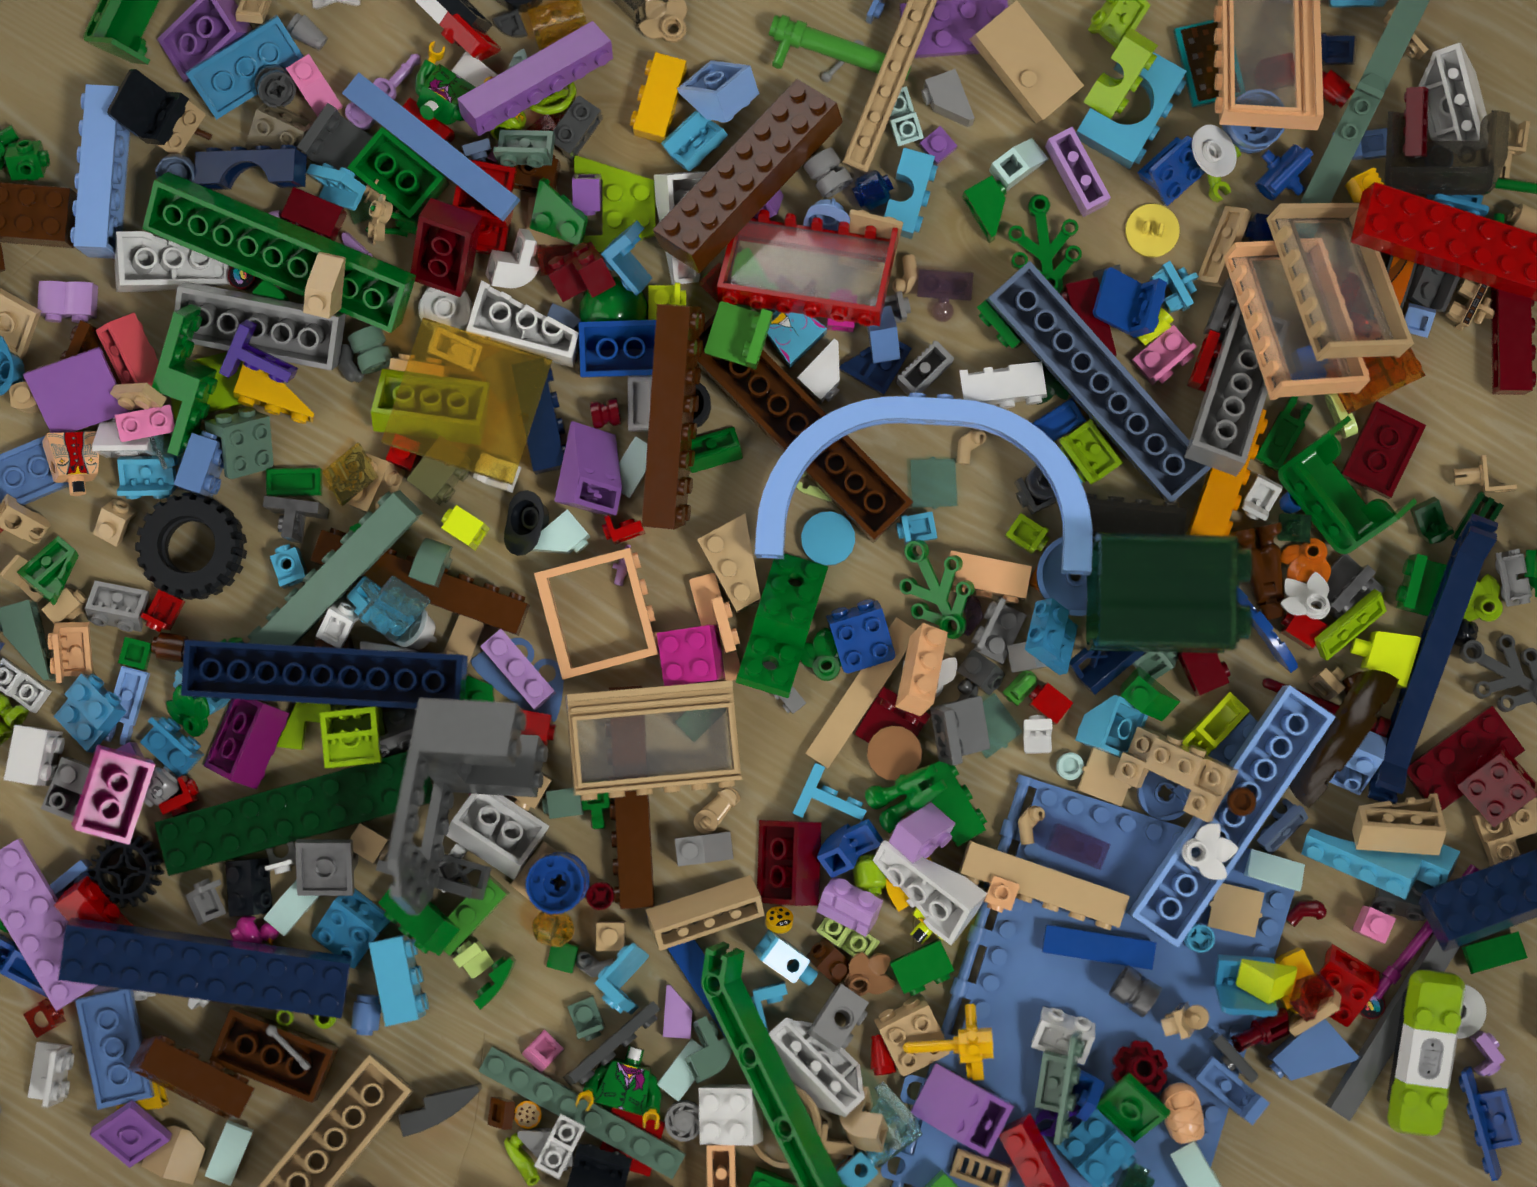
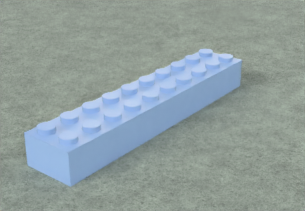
M1282 686L1229 763V766L1238 769V773L1233 786L1219 804L1212 822H1205L1193 816L1127 914L1172 945L1179 947L1225 880L1206 878L1200 873L1198 867L1187 864L1182 857L1183 845L1188 840L1195 838L1202 826L1206 824H1219L1220 837L1230 840L1238 847L1235 855L1226 862H1222L1228 876L1329 728L1335 716L1292 686ZM1247 788L1254 793L1256 807L1252 813L1246 816H1239L1233 814L1228 809L1227 796L1233 789ZM1198 847L1192 848L1191 855L1194 858L1198 857L1200 849Z

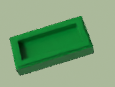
M266 469V496H322V469Z

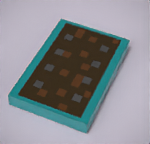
M1214 20L1175 28L1173 31L1181 65L1186 70L1184 77L1185 81H1187L1186 85L1192 108L1215 103L1216 97H1219V90L1214 89L1215 76L1219 74L1218 67H1214L1215 52L1218 51V45H1214V32L1218 28V22H1214ZM1234 48L1235 98H1238L1246 92Z

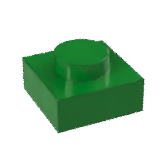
M125 637L118 663L147 670L152 653V643Z

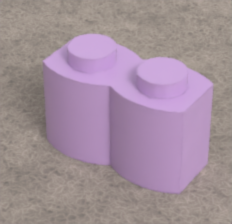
M39 281L37 309L41 310L40 315L45 317V321L62 322V318H72V322L79 323L80 320L88 323V319L97 318L98 286L94 283Z

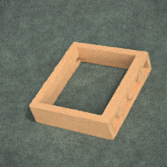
M631 548L534 573L562 680L659 654L657 639L659 631L653 632L651 624L652 621H656L652 605H646L644 595L649 594L644 578L639 579L637 569L641 568L638 553H632ZM624 558L648 648L573 668L549 578Z

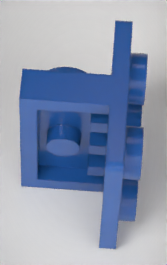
M1188 135L1182 140L1176 137L1137 172L1142 181L1158 191L1163 204L1166 206L1177 199L1205 173L1194 158L1192 151L1193 138Z

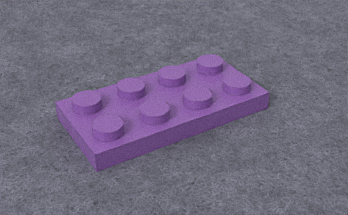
M1008 0L937 1L914 58L980 54L969 39L1008 7ZM900 3V17H902L907 3Z

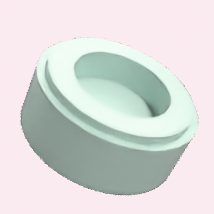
M1065 753L1058 758L1056 771L1063 779L1074 780L1082 775L1084 762L1076 753Z

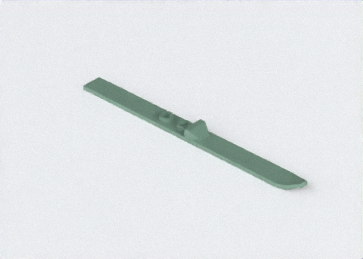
M1430 0L1398 1L1300 203H1331ZM1294 224L1299 239H1313L1320 225Z

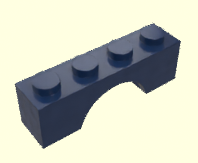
M281 145L280 149L256 146L255 150H247L244 147H231V151L210 147L206 148V152H195L194 183L211 190L232 189L235 180L241 173L250 168L260 167L265 172L268 182L280 188L305 187L307 155L297 150V147L293 145Z

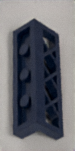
M1152 594L1147 600L1134 606L1070 660L1069 665L1079 681L1096 695L1179 625L1163 609L1157 597ZM1153 605L1155 610L1147 617H1143L1145 610ZM1133 623L1131 630L1126 634H1122L1124 627ZM1107 641H1112L1110 648L1106 651H1101ZM1087 658H1091L1089 665L1081 671L1079 665Z

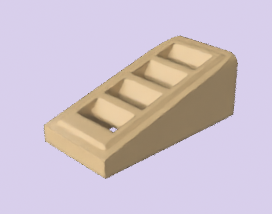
M958 1148L950 1176L979 1187H1007L1013 1166ZM968 1158L970 1160L966 1169V1173H962L960 1171L964 1159ZM975 1162H979L980 1166L976 1177L972 1176ZM986 1166H990L988 1179L984 1180L983 1175ZM997 1169L1002 1171L998 1184L994 1183Z

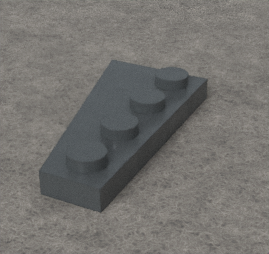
M654 1001L649 1003L623 1025L618 1032L603 1042L597 1050L582 1060L578 1067L572 1072H568L563 1077L570 1086L578 1081L584 1084L595 1074L592 1069L597 1064L601 1063L604 1066L616 1056L613 1050L620 1044L624 1048L637 1037L634 1032L641 1026L647 1029L658 1019L655 1014L661 1009Z

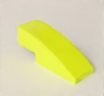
M1229 692L1182 738V744L1188 747L1191 745L1201 747L1207 751L1206 755H1208L1226 738L1250 710Z

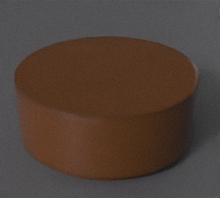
M1235 788L1227 796V807L1235 815H1249L1256 807V797L1247 788Z

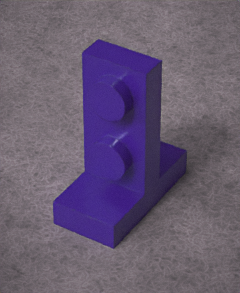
M249 320L240 323L219 373L229 378L237 372L241 361H244L243 364L247 368L255 371L260 369L268 373L269 378L276 382L284 383L285 381L288 383L292 380L298 368L250 345L249 342L257 324Z

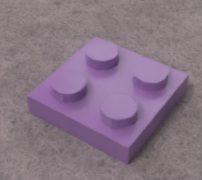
M133 1100L93 1126L90 1132V1136L129 1168L168 1143L172 1135L169 1130Z

